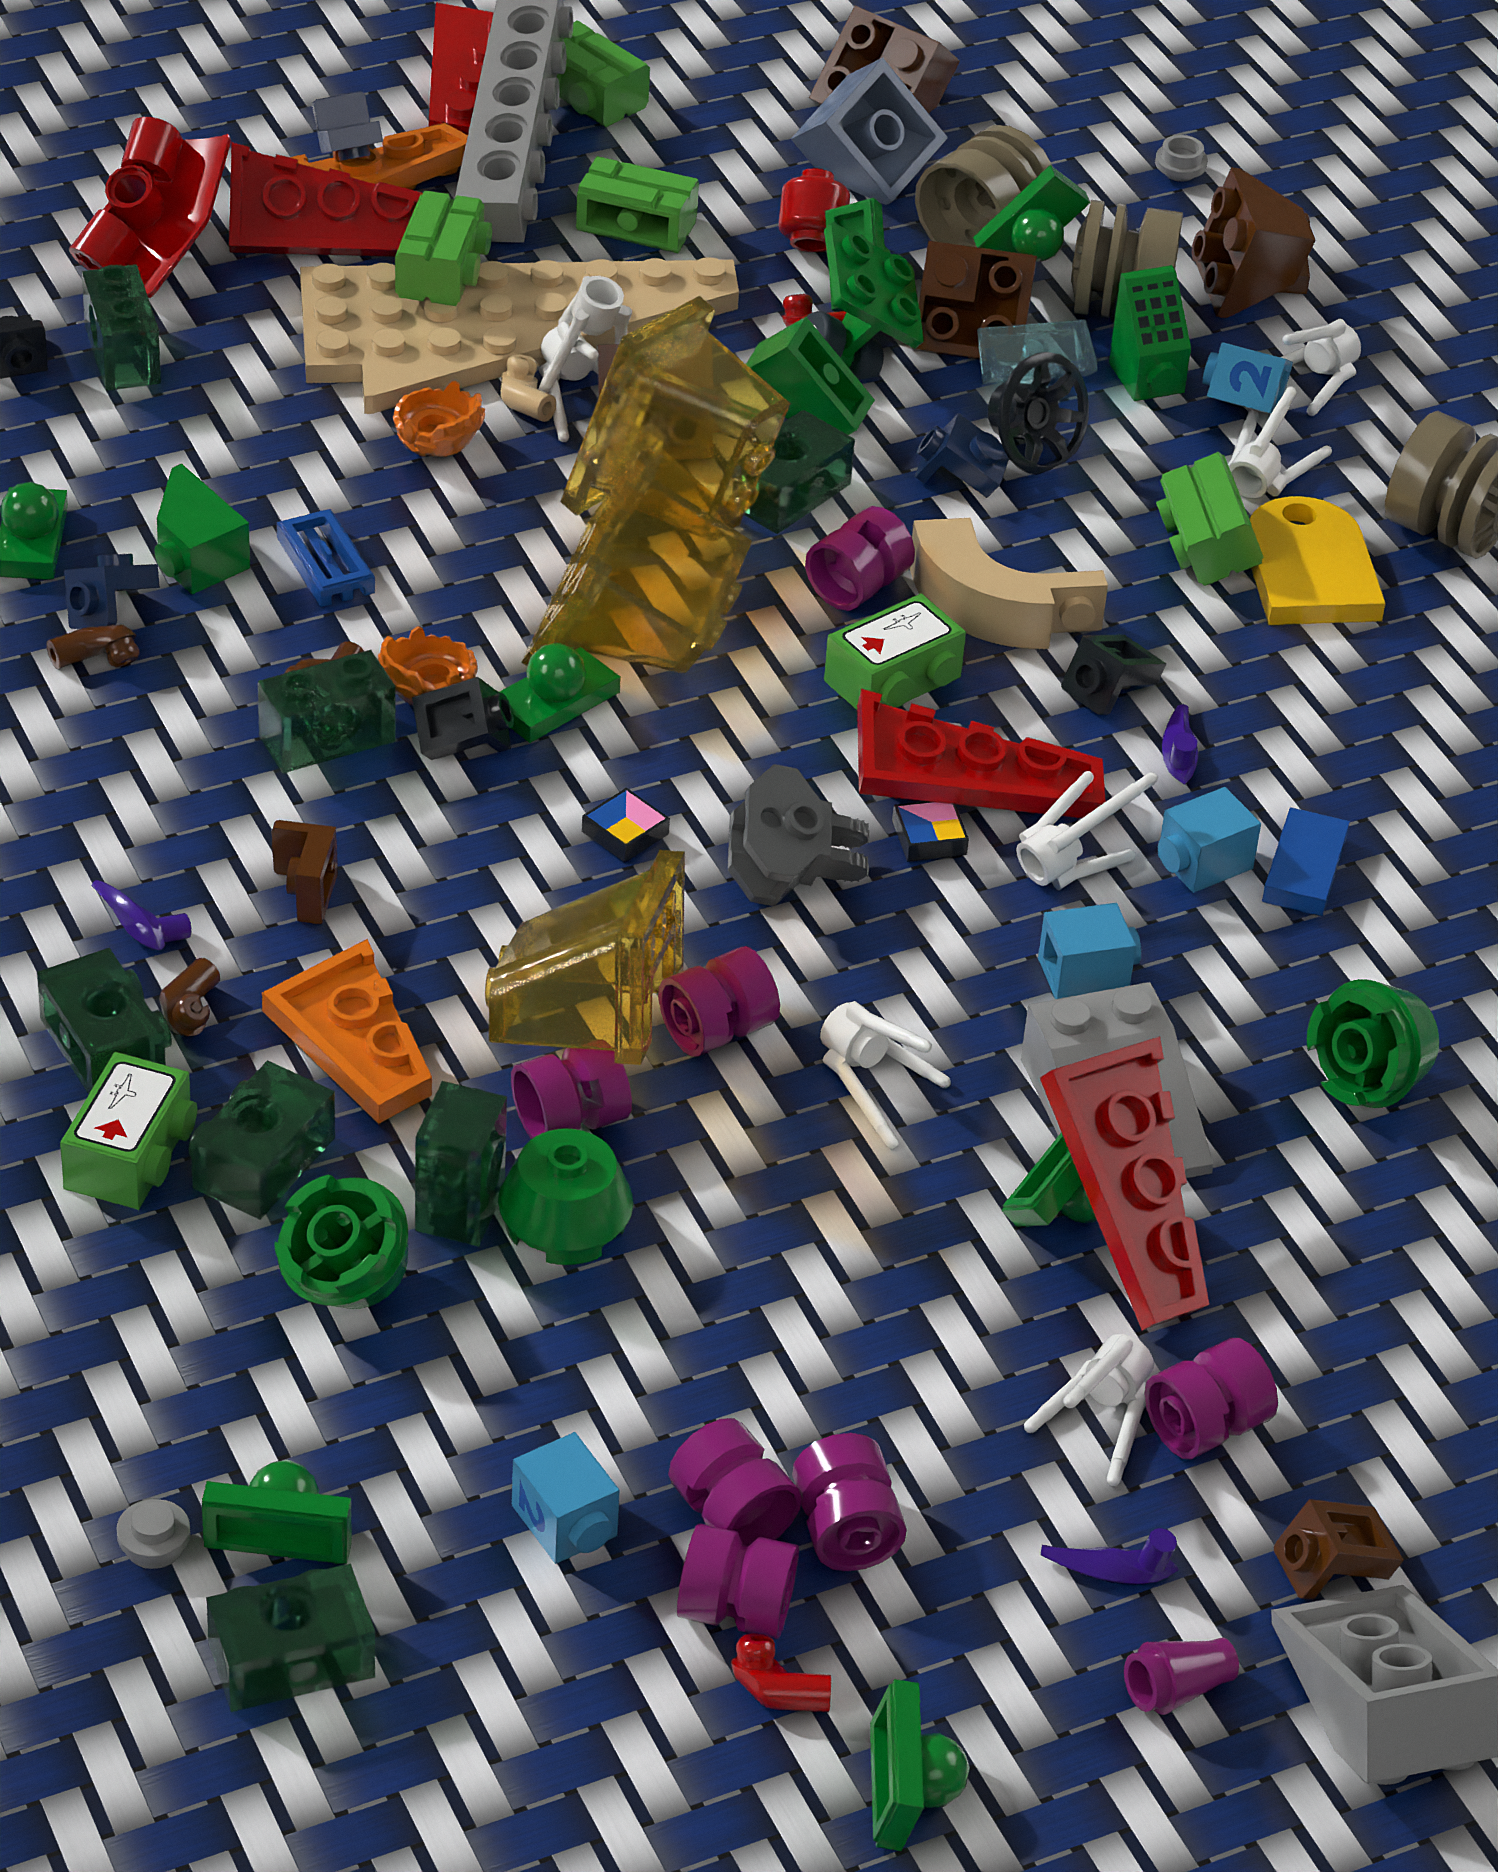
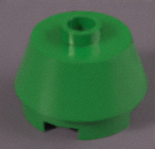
M1358 979L1343 984L1332 993L1327 1001L1320 1002L1316 1006L1308 1024L1307 1049L1308 1051L1317 1050L1320 1066L1328 1078L1327 1081L1320 1083L1330 1095L1345 1104L1353 1106L1362 1105L1369 1108H1383L1401 1100L1431 1070L1438 1055L1439 1033L1432 1012L1418 996L1409 991L1373 980Z
M555 1129L532 1138L518 1155L498 1195L499 1211L512 1242L517 1246L521 1239L529 1247L546 1252V1262L557 1265L583 1264L601 1257L602 1246L613 1240L619 1233H624L625 1227L631 1218L634 1203L631 1188L610 1146L596 1135L577 1129Z
M325 1175L301 1187L287 1201L284 1208L289 1214L281 1228L278 1243L275 1242L274 1248L281 1274L285 1282L296 1294L320 1305L361 1309L379 1303L397 1288L408 1264V1222L400 1201L389 1189L368 1179L342 1178L336 1180L332 1175Z

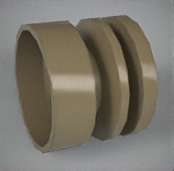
M992 125L958 146L957 150L947 154L925 169L917 182L915 204L920 223L931 241L976 247L973 237L1052 164L1044 150L1028 134L1011 126Z
M1091 200L1089 212L1078 230L1073 258L1071 283L1075 298L1074 313L1088 315L1092 293L1095 291L1104 293L1101 317L1110 318L1118 297L1121 273L1172 265L1175 269L1183 212L1148 208L1139 231L1128 230L1126 204L1118 203L1114 227L1112 228L1103 226L1105 201Z
M1440 411L1428 414L1413 431L1395 464L1385 499L1386 518L1422 536L1432 533L1438 527V540L1443 545L1450 548L1458 545L1459 550L1463 554L1475 559L1485 556L1498 541V436L1490 433L1481 437L1476 443L1475 429L1470 424Z

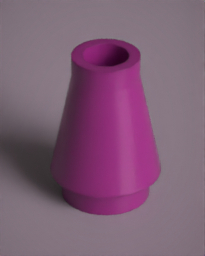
M1223 1637L1210 1641L1145 1642L1136 1653H1132L1127 1657L1124 1666L1125 1684L1134 1704L1142 1711L1154 1710L1161 1715H1166L1222 1683L1235 1680L1239 1673V1660L1236 1650L1231 1642Z

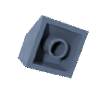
M881 58L848 74L794 134L791 140L814 168L832 172L834 180L843 183L847 189L868 198L874 197L878 202L887 205L893 202L948 137L884 58Z

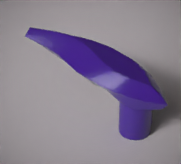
M1180 704L1174 710L1163 735L1162 753L1168 772L1185 785L1191 779L1196 769L1198 741L1189 725V707L1185 704Z
M95 880L91 886L114 911L127 933L144 946L153 950H161L165 946V942L191 937V922L186 913L156 918L153 913L139 906L113 886L99 880Z
M1163 1528L1152 1530L1143 1549L1140 1550L1112 1547L1074 1549L1042 1545L1040 1554L1063 1567L1085 1576L1117 1584L1140 1585L1154 1583L1171 1576L1179 1570L1177 1565L1170 1560L1177 1546L1176 1537L1173 1533Z

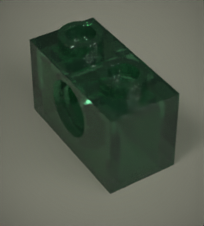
M137 264L127 266L108 265L101 269L82 271L84 323L105 390L110 391L161 384L159 328Z
M801 410L782 424L774 426L767 434L746 448L738 450L728 459L726 468V505L770 531L779 534L851 484L855 439L809 412Z
M372 650L347 655L339 659L289 671L285 674L258 681L259 737L283 774L395 742L396 686Z
M110 947L37 972L40 1019L88 1095L114 1052L166 1065L165 1049L172 1045L167 1021L160 1010H150L144 1000V993L138 976L133 969H123Z
M267 1060L248 1081L243 1080L235 1087L228 1103L211 1121L202 1122L195 1130L189 1144V1156L192 1158L193 1189L261 1220L335 1139V1091Z
M445 1081L441 1082L415 1137V1231L480 1246L498 1206L499 1191L505 1180L507 1096Z
M351 1563L325 1570L313 1569L299 1576L261 1585L240 1586L226 1593L206 1597L208 1644L230 1712L375 1678V1630Z

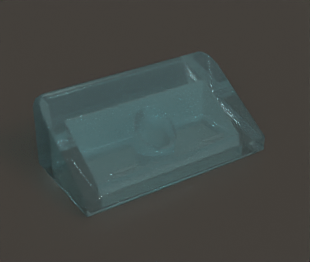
M1086 320L977 329L983 384L1006 382L1011 372L1021 361L1038 352H1053L1063 355L1078 368L1081 376H1088L1098 371L1097 359ZM1048 363L1051 378H1061L1066 373L1058 365ZM1035 367L1029 370L1021 381L1033 380Z

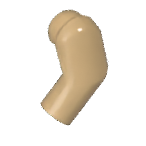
M524 355L511 356L507 361V371L503 372L501 377V399L505 405L513 410L539 421H549L554 415L557 402L553 395L537 389L538 379L534 377L538 367L536 361Z

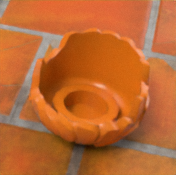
M451 381L444 391L440 388L433 390L427 387L404 395L396 404L393 420L397 435L407 449L422 457L426 455L447 457L458 453L470 443L484 422L485 408L482 407L480 393H475L471 397L469 392L460 391L459 382Z
M420 626L411 630L409 638L400 637L394 640L392 637L387 636L382 642L381 650L378 654V665L381 674L394 692L403 701L412 706V697L475 678L478 671L474 652L467 649L464 642H452L450 636L437 637L432 634L425 636L424 630Z

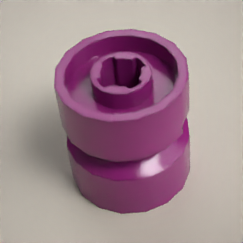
M871 506L863 509L846 521L840 529L829 533L812 545L806 554L805 568L814 590L826 603L836 609L849 611L857 608L874 596L881 587L889 585L907 572L914 563L915 547L912 536L905 524L894 513L883 507Z
M747 946L736 948L710 959L705 968L695 966L665 978L659 986L658 1000L665 1025L675 1043L683 1052L692 1057L700 1056L728 1044L734 1035L738 1037L746 1036L772 1025L780 1016L779 993L773 975L757 952Z
M604 1037L565 1048L561 1060L554 1054H547L516 1064L511 1071V1087L515 1106L523 1127L531 1139L541 1133L555 1129L580 1130L581 1123L589 1129H596L626 1119L632 1111L631 1089L625 1067L611 1042Z
M1229 1338L1200 1352L1193 1361L1179 1362L1151 1376L1146 1382L1144 1392L1146 1409L1154 1429L1171 1452L1182 1459H1193L1222 1445L1229 1438V1435L1240 1436L1270 1421L1276 1415L1279 1403L1277 1387L1270 1369L1256 1349L1241 1338Z
M735 1418L719 1419L700 1428L678 1448L670 1462L668 1475L672 1485L693 1510L702 1514L705 1525L738 1532L743 1545L750 1546L758 1537L772 1540L779 1538L792 1524L801 1506L802 1497L798 1487L776 1462L768 1458L762 1459L765 1449L746 1426Z
M856 1433L835 1434L814 1442L801 1452L794 1462L792 1476L802 1497L801 1505L806 1515L809 1516L806 1522L820 1562L831 1569L855 1571L883 1563L897 1553L905 1542L907 1528L898 1500L891 1488L892 1481L878 1443L867 1435Z
M697 1524L692 1534L683 1566L677 1600V1616L715 1626L728 1616L734 1618L738 1631L764 1634L773 1639H779L792 1597L798 1565L799 1546L763 1537H758L750 1546L742 1544L736 1531Z

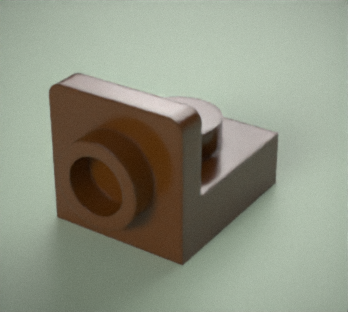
M277 820L274 822L271 831L273 870L276 874L287 875V894L296 895L297 921L322 924L338 875L336 827Z
M1309 1499L1274 1544V1552L1297 1596L1301 1599H1315L1334 1574L1389 1580L1404 1561L1375 1507Z

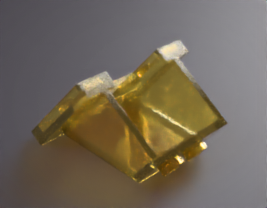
M698 296L621 337L560 501L575 516L613 496L710 538H718L739 526L745 512L757 499L758 490L756 485L761 473L768 467L775 456V449L772 447L791 403L708 332L716 310L702 297Z
M641 449L588 520L521 663L528 666L530 657L539 648L548 644L561 643L574 649L582 647L591 654L685 674L705 650L710 651L724 631L727 621L721 618L720 615H725L741 592L742 585L735 580L752 541L655 480L654 477L662 461Z
M659 850L649 870L522 922L509 945L501 946L496 968L490 967L487 972L485 1002L486 1006L489 1007V1042L615 1051L614 1063L641 1065L652 1042V994L659 993V986L663 979L684 971L685 851Z

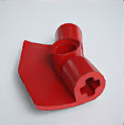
M154 117L136 118L131 126L121 168L114 171L106 182L105 193L109 202L103 210L99 209L70 246L69 252L73 258L88 271L113 285L143 297H153L209 222L231 144L229 134L205 139L183 140L177 128L167 121Z

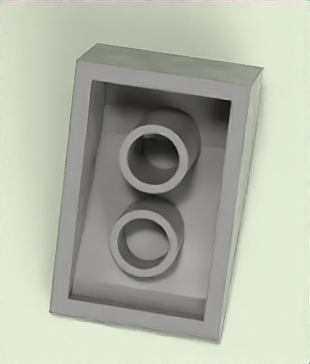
M1150 982L1028 1004L1021 1061L1058 1136L1061 1130L1041 1083V1076L1053 1069L1160 1036L1164 1060L1158 1063L1162 1089L1163 1091H1170L1175 1119L1169 1122L1174 1155L1175 1157L1183 1158L1186 1178L1212 1173L1213 1160L1174 1026Z
M1404 1585L1271 1610L1272 1625L1334 1751L1367 1784H1396L1405 1780L1408 1775L1437 1769L1464 1770L1473 1766L1476 1761L1498 1757V1669Z

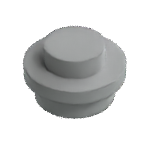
M1173 135L1166 138L1163 146L1158 149L1155 158L1156 167L1168 178L1180 182L1189 181L1202 175L1206 171L1208 162L1202 142L1188 135Z
M148 1499L137 1502L122 1513L117 1523V1541L121 1550L133 1563L143 1568L158 1569L172 1564L179 1558L190 1539V1522L187 1514L181 1507L166 1500Z

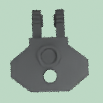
M773 764L747 788L745 801L733 810L730 815L728 871L750 902L770 906L778 904L798 884L811 886L817 877L844 880V882H859V880L866 876L868 877V857H865L864 854H858V852L852 853L850 850L831 846H844L845 848L853 849L855 847L860 848V846L869 843V823H865L864 820H858V818L852 819L849 816L832 813V802L820 800L797 768Z

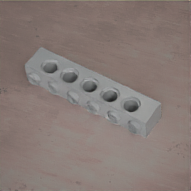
M496 0L455 197L459 195L481 199L484 204V222L492 223L491 242H524L528 221H535L537 218L538 194L535 184L543 183L545 177V155L542 148L543 146H550L552 142V117L549 113L550 110H557L559 106V80L556 77L557 74L565 73L567 54L566 45L563 41L564 38H571L573 34V10L571 6H564L563 0Z

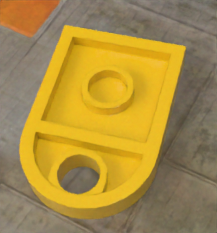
M1302 496L1274 499L1264 503L1253 512L1249 520L1264 558L1262 559V564L1251 567L1268 625L1382 621L1385 600L1362 531L1356 520L1348 512L1330 502ZM1290 521H1298L1305 523L1306 525H1298L1291 523Z

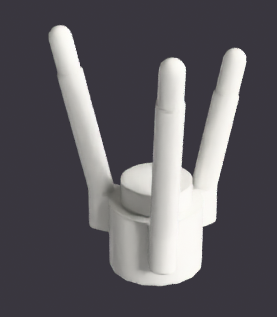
M585 276L583 278L579 291L558 321V324L567 322L570 324V327L541 380L538 390L549 393L581 331L588 335L597 336L614 326L615 344H627V325L632 315V309L622 305L624 294L622 288L616 282L603 276Z
M1337 319L1326 326L1296 331L1283 337L1285 345L1308 343L1296 351L1281 356V358L1292 361L1293 365L1305 360L1312 371L1333 375L1308 406L1307 413L1310 416L1318 413L1344 381L1356 375V369L1352 363L1360 356L1361 342L1353 328L1345 324L1342 319Z
M561 322L558 327L549 331L543 338L541 353L546 363L539 369L542 377H544L570 327L567 322ZM581 333L548 393L553 395L557 402L553 419L558 439L561 442L569 440V432L558 380L560 378L572 381L580 380L587 376L590 370L598 374L597 358L599 353L584 339Z
M1288 387L1254 442H1251L1256 428L1259 413L1255 409L1248 412L1232 458L1228 463L1239 494L1246 498L1255 499L1261 497L1266 491L1274 497L1278 496L1286 484L1319 464L1332 453L1330 446H1323L1282 473L1280 472L1281 455L1279 450L1270 443V440L1296 396V388Z
M1090 771L1084 772L1036 824L1019 834L1021 843L1017 845L1016 851L1025 873L1038 885L1045 886L1052 882L1057 890H1061L1076 879L1134 860L1135 852L1132 849H1127L1076 865L1077 857L1083 852L1079 837L1154 785L1158 780L1157 774L1154 772L1146 774L1071 827L1063 823L1054 826L1056 821L1093 781V773Z
M856 1001L838 1006L829 1014L822 1026L820 1035L822 1044L830 1049L824 1055L823 1063L838 1074L889 1149H895L898 1146V1139L851 1069V1066L870 1068L877 1064L886 1053L922 1077L929 1079L942 1088H947L951 1084V1080L947 1075L893 1040L923 1053L930 1052L932 1049L931 1042L870 1013Z
M1125 1334L1110 1336L1092 1360L1086 1361L1077 1374L1025 1422V1431L1034 1433L1064 1406L1074 1408L1088 1394L1097 1402L1106 1406L1126 1403L1128 1407L1107 1475V1483L1110 1486H1117L1121 1481L1141 1415L1146 1406L1144 1395L1145 1381L1154 1368L1153 1357L1149 1349L1133 1336Z

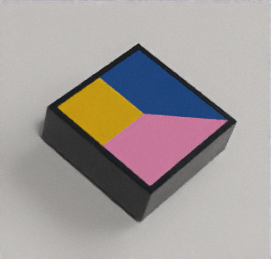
M628 788L623 789L582 815V832L623 862H627L669 835L670 818Z
M922 801L894 805L892 822L907 862L967 855L969 838L956 804Z

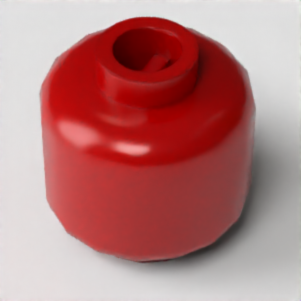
M819 168L804 170L802 176L792 178L783 185L779 231L790 240V245L793 248L814 253L827 251L824 229L826 228L825 211L848 205L850 203V191L843 183L834 180V174L828 170Z

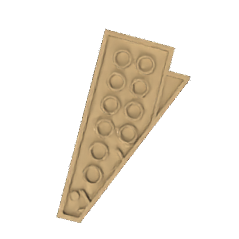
M706 257L699 260L671 261L659 258H651L645 261L596 259L590 262L542 260L536 263L487 261L480 264L476 286L466 285L462 298L456 306L431 303L428 297L424 301L399 298L398 294L395 293V265L377 263L370 266L321 264L319 266L300 267L306 383L362 382L364 414H374L395 408L404 395L416 390L430 387L433 390L440 388L444 391L451 381L459 382L461 389L502 377V373L507 371V361L513 355L531 357L538 366L546 363L541 353L543 338L549 331L558 327L559 319L579 291L585 276L607 277L622 288L624 294L622 305L632 309V315L627 325V341L738 309L739 299L734 260H719ZM614 326L597 336L588 335L581 331L584 339L596 350L597 345L615 344Z

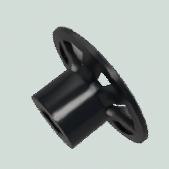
M1038 352L1028 356L1015 367L1007 381L999 385L992 393L988 404L990 426L999 435L1009 460L1025 473L1039 475L1055 468L1072 457L1082 444L1089 419L1088 393L1078 368L1063 355L1053 352ZM1048 363H1054L1066 373L1055 384L1047 388L1051 381ZM1035 367L1033 382L1031 384L1020 383L1027 372ZM1074 385L1077 393L1078 411L1059 408L1058 401L1067 396ZM1076 422L1072 440L1066 447L1065 439L1055 427L1057 423ZM1014 439L1025 440V457L1019 452ZM1041 439L1048 444L1051 451L1057 457L1044 465L1037 464L1043 451Z

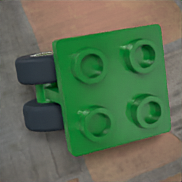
M832 222L824 229L833 302L836 307L845 311L846 314L842 322L823 311L813 312L806 317L858 380L875 377L880 374L884 360L882 345L879 341L872 338L879 331L914 349L924 342L915 273L910 263L902 256L891 254L869 242L862 234L856 231L851 232Z

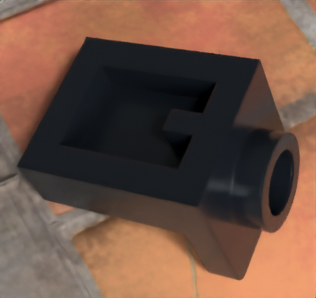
M31 314L0 317V379L48 371L46 334L42 321L33 320Z
M1125 634L1082 636L1062 680L1061 688L1096 714L1108 715L1111 713L1121 689H1130L1132 685L1158 684L1167 663Z
M475 677L412 697L421 754L428 759L434 760L486 743L498 752L511 749L508 729L514 725V716L509 700L505 694L499 693L481 678Z

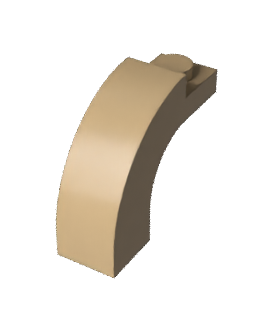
M971 518L914 520L912 539L915 547V558L910 571L919 594L922 593L964 629L967 634L1004 646L1049 649L1051 633L1102 630L1108 583L1103 570L1061 573H1028L1014 570L996 562L983 551L978 543Z

